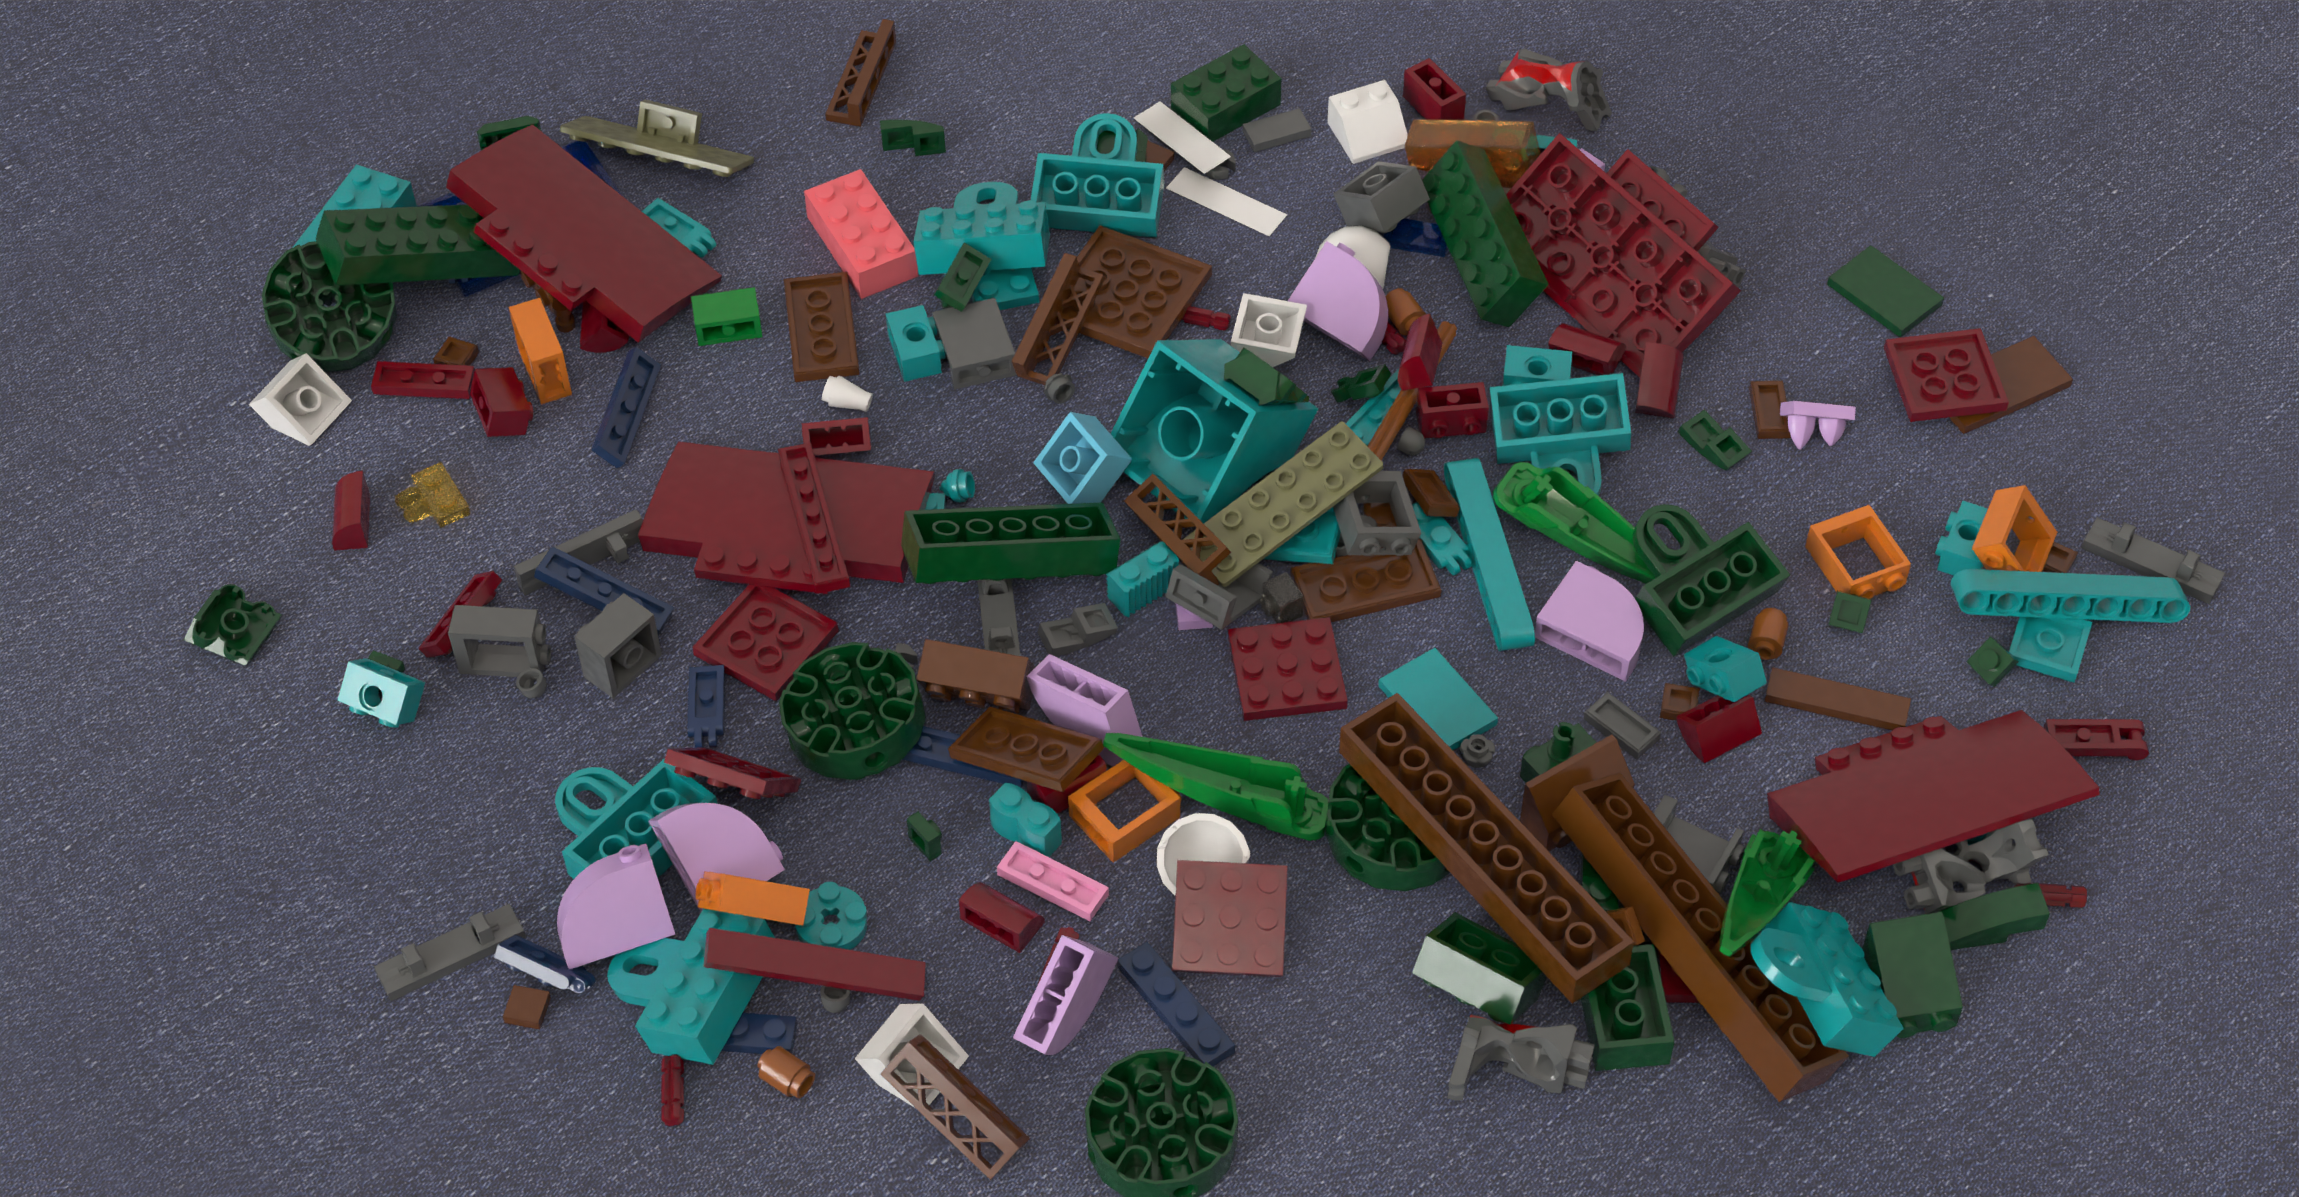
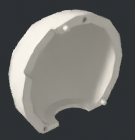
M1346 226L1331 233L1319 246L1317 255L1326 241L1336 247L1339 243L1346 245L1355 252L1353 257L1359 260L1377 279L1382 289L1384 288L1391 246L1377 231L1364 226Z
M1195 813L1178 819L1164 832L1157 847V868L1163 884L1174 895L1176 893L1177 860L1247 863L1250 858V850L1244 835L1231 821L1215 814Z

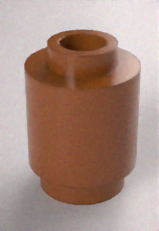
M1397 288L1385 296L1388 306V317L1400 334L1407 336L1411 324L1419 317L1426 315V313L1410 292Z
M1765 608L1755 617L1748 648L1758 652L1760 659H1775L1782 654L1789 627L1786 615L1779 609Z
M777 1046L773 1050H766L758 1061L759 1078L788 1097L802 1098L814 1083L815 1073L810 1070V1065L781 1046Z

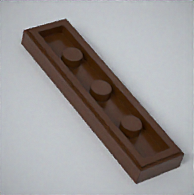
M1772 667L1764 702L1893 730L1898 727H1906L1911 698Z

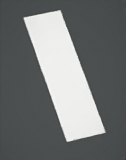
M1162 102L1156 103L1134 117L1136 121L1204 174L1231 157Z
M1185 167L1166 187L1168 190L1267 236H1270L1287 216V214Z

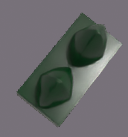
M966 243L962 244L934 296L941 300L943 309L954 307L960 312L963 311L991 261L989 257Z

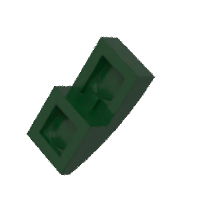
M916 120L880 121L883 151L914 148L915 156L946 153L943 126Z
M1705 409L1682 424L1677 431L1697 452L1726 471L1752 452L1731 427L1724 431Z

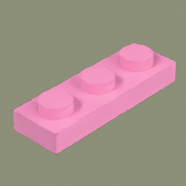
M1015 841L997 866L998 876L1088 921L1092 920L1109 896V887Z

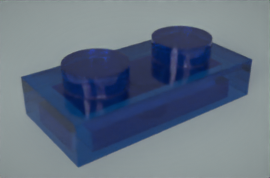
M1404 218L1397 223L1395 229L1384 233L1383 237L1389 242L1392 249L1445 257L1447 244L1438 224Z

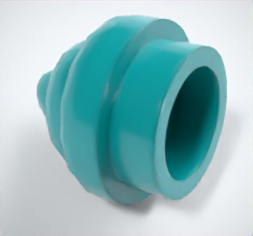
M955 469L948 474L946 480L942 481L939 489L956 503L966 502L968 498L974 497L975 480L970 471L964 472L963 469Z

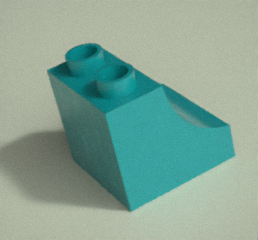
M1222 339L1157 340L1110 434L1132 458V461L1123 471L1126 475L1141 485L1148 477L1154 474L1204 524L1239 498L1258 479L1270 471L1279 468L1294 457L1318 408L1310 402L1259 406L1258 398L1234 381H1224V364L1234 360L1240 352ZM1155 487L1150 493L1158 498L1159 489Z

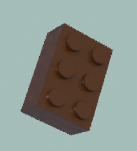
M925 639L916 680L923 686L925 692L930 693V697L936 700L951 702V698L956 697L964 699V704L985 708V704L988 703L999 706L998 709L1019 714L1020 709L1030 710L1033 693L1026 676L1035 666L1028 657Z

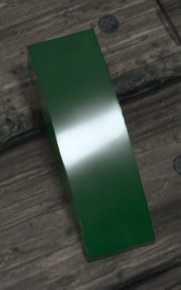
M2039 883L1989 893L1939 911L1942 912L1945 920L1951 950L2003 943L2007 941L2009 934L2042 930L2045 928L2050 915Z

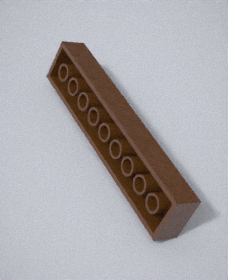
M1398 692L1341 727L1339 753L1572 1004L1630 965L1634 941Z
M1616 773L1575 786L1570 790L1552 816L1623 906H1633L1639 925L1650 938L1652 944L1661 952L1673 967L1674 972L1680 976L1695 995L1697 1001L1703 1005L1718 1024L1720 1030L1729 1038L1741 1053L1743 1059L1760 1077L1769 1092L1775 1096L1778 1102H1781L1825 1083L1849 1055L1844 1050L1823 1046L1799 999L1778 988L1759 969L1751 953L1752 941L1730 957L1719 951L1721 929L1727 904L1621 773Z

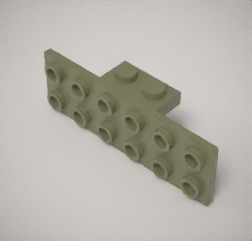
M646 99L640 101L637 128L590 116H582L560 125V132L570 134L569 138L572 140L588 141L590 139L598 141V145L604 148H616V146L626 148V152L632 155H645L647 153L655 155L657 161L673 162L675 160L683 162V166L689 169L699 170L702 167L713 170L712 173L717 176L729 177L731 174L742 171L743 168L754 163L753 156L698 143L702 113Z
M1339 422L1204 523L1231 551L1212 570L1218 582L1223 587H1227L1384 468L1383 462L1344 422ZM1195 531L1186 536L1184 540L1194 539ZM1215 545L1201 546L1200 560L1204 562L1218 548Z

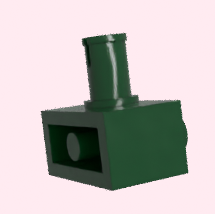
M1561 722L1559 727L1557 725L1554 726L1551 740L1541 746L1531 747L1523 755L1520 777L1527 783L1597 742L1579 723L1573 726L1571 723Z

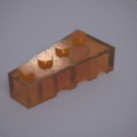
M1413 120L1404 145L1409 165L1427 172L1433 168L1456 140L1485 150L1502 187L1512 188L1541 155L1534 122Z

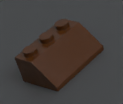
M1611 734L1525 783L1520 822L1548 851L1556 847L1562 848L1572 841L1552 814L1573 787L1621 773L1634 789L1635 783L1617 739Z

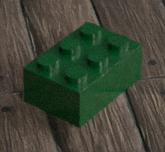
M1243 44L1172 82L1171 110L1214 142L1243 126V124L1280 106L1282 78Z
M1456 912L1426 935L1412 971L1413 974L1422 978L1427 985L1441 988L1454 995L1459 1002L1473 1005L1488 1013L1491 1019L1509 1025L1538 1000L1547 978L1516 943Z
M1654 945L1633 946L1630 965L1581 998L1589 1042L1595 1045L1592 1055L1595 1071L1670 1064L1675 1041Z

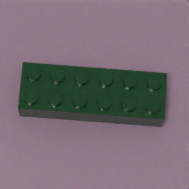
M1456 140L1422 179L1430 198L1427 203L1481 320L1510 327L1549 284L1485 150Z
M468 205L324 210L315 238L336 285L516 276L520 269L474 233L476 223L484 218Z
M1100 502L909 510L904 512L901 546L915 582L934 584L947 581L965 583L971 580L990 579L1001 581L1010 578L1035 579L1037 577L1051 576L1060 578L1072 575L1101 576L1117 568L1121 539L1104 503Z

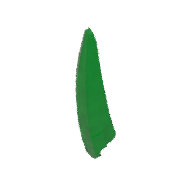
M1519 462L1506 472L1493 490V499L1496 505L1530 529H1537L1570 550L1645 584L1656 578L1635 550L1633 544V531L1635 527L1588 486L1584 487L1560 467L1542 469L1529 463Z
M1106 733L1103 741L1105 748L1143 773L1194 800L1241 819L1266 826L1267 830L1309 841L1319 840L1324 836L1329 800L1321 793L1314 792L1307 787L1300 769L1294 764L1123 733Z
M1759 829L1756 835L1752 834L1743 853L1742 863L1723 919L1719 951L1724 955L1730 957L1749 944L1769 924L1790 898L1804 886L1814 871L1812 865L1815 859L1811 858L1799 847L1801 840L1796 838L1798 834L1795 831L1791 830L1790 834L1783 831L1778 835L1774 832Z

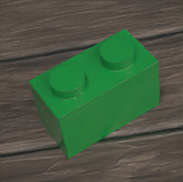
M755 287L691 296L698 346L763 337Z

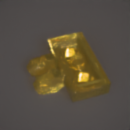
M442 462L412 474L411 479L415 487H409L400 493L398 492L394 500L397 506L401 509L404 508L403 516L409 523L433 516L439 527L442 528L471 515L468 504Z

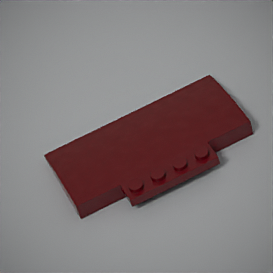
M534 125L528 126L491 144L458 164L449 172L446 188L484 218L476 223L474 230L476 235L570 311L586 300L638 343L691 304V296L703 295L721 281V274Z
M1559 133L1506 194L1549 284L1543 291L1589 332L1625 343L1626 349L1620 360L1639 377H1641L1646 341L1668 345L1683 352L1741 292L1735 284L1698 253L1699 249L1719 227L1628 149L1610 170L1605 173Z
M678 441L657 484L638 533L642 550L698 558L694 568L696 578L816 593L780 463L779 453ZM815 458L848 576L904 583L909 567L901 546L904 512L909 510H925L935 479L934 471Z
M2019 710L1961 730L1955 728L1942 716L1928 717L1923 722L1914 725L1898 727L1889 733L1877 737L1864 738L1856 744L1831 749L1828 753L1815 757L1816 770L1822 774L1821 776L1767 793L1770 819L1788 834H1790L1791 830L1795 831L1798 834L1796 838L1801 840L1800 847L1839 883L2098 796L2100 792L2099 786L2067 750L2040 724L2023 710Z

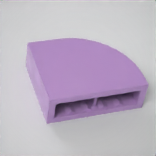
M1326 241L1288 301L1306 304L1307 309L1304 322L1371 361L1382 343L1387 328L1388 306L1385 294L1371 272L1359 260L1353 257L1355 252L1342 243H1339L1336 247Z
M1578 561L1573 564L1538 614L1535 626V638L1625 682L1638 662L1644 632L1642 612L1633 595L1615 579L1601 573L1592 566L1584 565Z
M1050 654L1026 676L1037 703L1054 725L1100 738L1102 742L1106 733H1123L1142 737L1127 689ZM1105 747L1099 753L1105 763L1111 766H1115L1123 760Z
M716 803L684 804L670 808L648 821L697 907L699 900L696 899L695 895L696 886L699 879L703 878L704 871L768 881L785 870L780 862L783 860V856L778 846L773 841H768L763 831L754 821L734 808Z
M647 844L624 847L618 853L594 862L578 874L565 891L558 910L557 928L569 970L675 935Z
M1062 935L1013 1038L1045 1055H1054L1064 1049L1089 1018L1119 958L1088 942Z

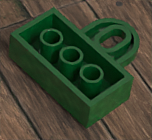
M1663 504L1651 507L1645 511L1633 531L1635 550L1656 577L1643 585L1635 600L1641 609L1642 616L1673 657L1779 592L1790 576V573L1749 521L1716 542H1713L1689 512L1678 506ZM1662 524L1666 526L1679 542L1680 549L1672 550L1668 548L1655 532L1654 525Z

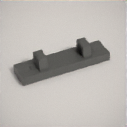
M635 509L555 548L589 565L612 555L617 563L629 559L627 547L640 542L638 533L643 519ZM549 550L514 566L518 586L524 596L549 585L534 577L536 568ZM553 587L556 592L561 591V590H559V589Z
M2098 517L2096 518L2083 541L2082 549L2143 576L2174 578L2179 582L2184 594L2207 604L2211 603L2225 572L2199 562L2201 555L2188 550L2186 555H2183L2135 534L2136 527L2126 522H2123L2122 526L2118 527Z
M990 579L977 580L985 650L1020 656L1012 579H1003L1001 581Z
M510 903L486 915L481 911L469 917L470 922L417 947L415 943H412L401 949L402 954L374 966L375 972L390 1002L495 953L499 943L514 935L525 939L524 929Z

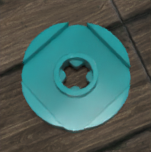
M824 882L819 888L809 892L803 926L795 924L798 939L803 943L847 950L853 949L864 938L867 930V910L864 901L851 889L838 886L835 882ZM837 915V920L839 921L837 924L829 922L827 925L823 924L825 921L824 917Z

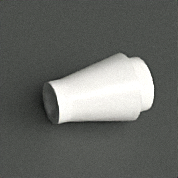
M840 375L837 378L829 376L823 390L822 401L828 402V406L867 412L873 394L866 392Z

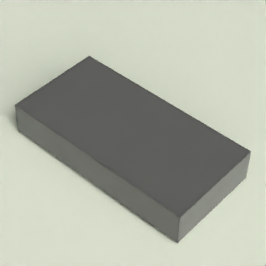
M1298 108L1243 124V133L1252 150L1258 152L1310 137L1311 127L1301 109Z
M1606 692L1584 712L1585 721L1606 737L1612 734L1617 739L1619 746L1637 760L1660 740L1661 732L1609 692Z

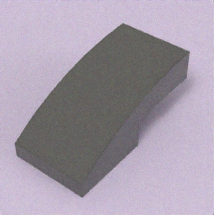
M1100 603L1074 608L1070 618L1040 623L1037 633L1048 655L1060 656L1096 644L1117 633L1118 627L1106 604Z

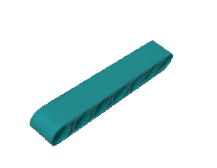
M1472 458L1444 463L1446 487L1460 506L1456 519L1463 541L1470 551L1468 557L1472 563V570L1496 646L1499 651L1534 646L1535 632L1533 622L1480 459Z
M1965 569L1956 573L1951 580V588L1961 611L1970 615L2175 623L2187 617L2191 607L2179 582L2169 577Z

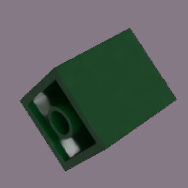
M1942 912L1870 923L1862 947L1865 954L1864 958L1871 971L1878 976L1881 982L1880 987L1886 998L1897 1010L1896 1015L1904 1028L1897 1037L1907 1038L1918 1032L1931 1030L1944 1032L1957 1026L1963 1006Z

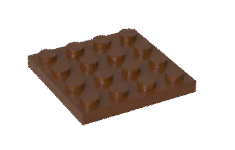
M1099 225L1077 256L1081 268L1103 274L1105 278L1079 333L1149 358L1157 340H1167L1185 315L1187 308L1192 305L1212 276V265ZM1079 277L1074 287L1076 294L1078 295L1089 290L1093 281ZM1077 304L1063 309L1061 314L1063 322L1077 316L1079 312Z

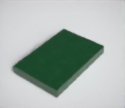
M1871 245L1829 276L1827 282L1829 287L1900 338L1941 307L1944 301L1943 296Z

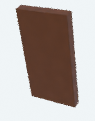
M847 272L784 279L795 382L828 379L829 376L837 378L839 375L841 377L860 375Z
M2032 336L1991 354L2009 401L2007 411L1949 418L1965 434L2071 387L2073 378L2037 338Z
M1420 538L1411 555H1345L1335 557L1333 564L1308 563L1291 567L1290 570L1291 578L1307 620L1330 617L1331 622H1336L1439 598L1442 591Z
M989 706L948 748L952 759L1063 792L1099 755L1104 746L1100 738Z

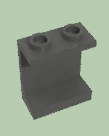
M995 298L967 304L962 312L954 307L932 312L937 329L935 337L941 338L949 361L950 379L954 390L1017 375L1011 362L1015 351Z
M1257 563L1227 587H1223L1221 584L1216 585L1180 564L1172 571L1165 597L1222 630L1265 599L1273 571Z
M1664 795L1653 814L1717 892L1722 893L1730 877V873L1727 872L1731 865L1737 867L1745 851V847L1741 845L1744 831L1737 828L1730 841H1727L1675 817L1678 800Z

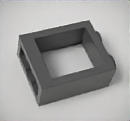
M1401 471L1378 472L1333 506L1348 555H1411L1421 535ZM1357 503H1389L1397 527H1364Z
M466 605L454 606L448 635L459 674L518 677L521 672L529 668H536L543 674L544 666L550 664L551 645L546 644V625L541 624L538 610ZM478 640L524 642L525 646L479 644Z

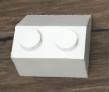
M1386 80L1329 97L1328 125L1353 164L1409 147L1410 142L1398 99Z
M1243 293L1231 339V346L1241 352L1243 347L1272 367L1295 358L1307 305Z
M306 353L289 361L249 405L271 428L310 446L352 400Z
M899 1004L855 1057V1060L877 1085L911 1106L913 1105L880 1075L910 1040L921 1034L957 1069L969 1057L924 1004ZM904 1059L894 1072L905 1083L917 1082L916 1069ZM925 1089L926 1103L930 1105L940 1092L937 1089Z

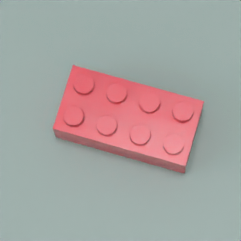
M861 169L804 191L809 221L842 271L847 272L848 280L861 299L918 277L915 248Z

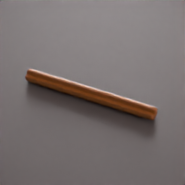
M1448 321L1442 322L1437 329L1443 343L1438 364L1456 336V325L1450 324ZM1418 388L1401 390L1368 444L1367 447L1381 461L1417 401Z

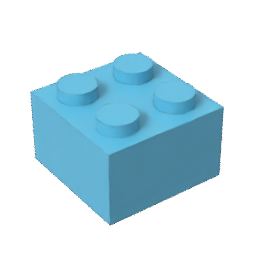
M1069 412L1033 463L1068 504L1100 503L1132 461V458L1095 416Z

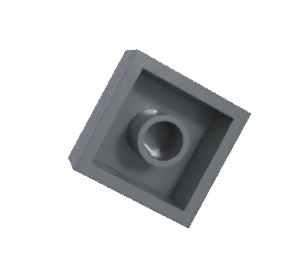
M1378 161L1333 193L1347 226H1364L1380 233L1392 231L1397 227L1399 221L1406 216L1417 213L1420 210V206L1430 200L1417 167Z
M625 593L614 602L607 604L595 619L583 625L574 636L584 678L613 699L662 656L654 614Z

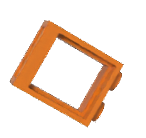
M537 298L508 307L518 351L540 404L542 405L572 395L564 354L541 299Z
M2026 485L2000 489L1994 493L1972 550L1986 570L2042 572L2057 531ZM2011 529L2020 540L2015 555L2006 545Z
M1870 505L1816 523L1809 528L1805 547L1836 592L1838 590L1871 599L1873 596L1886 591H1896L1906 584L1911 563ZM1864 538L1885 569L1853 580L1832 549Z
M1122 760L1068 796L1069 816L1114 863L1179 819L1182 798L1178 791L1164 785L1125 760ZM1136 778L1159 803L1118 830L1095 804Z
M704 871L703 878H700L697 883L695 895L696 899L699 900L698 908L803 926L810 889Z

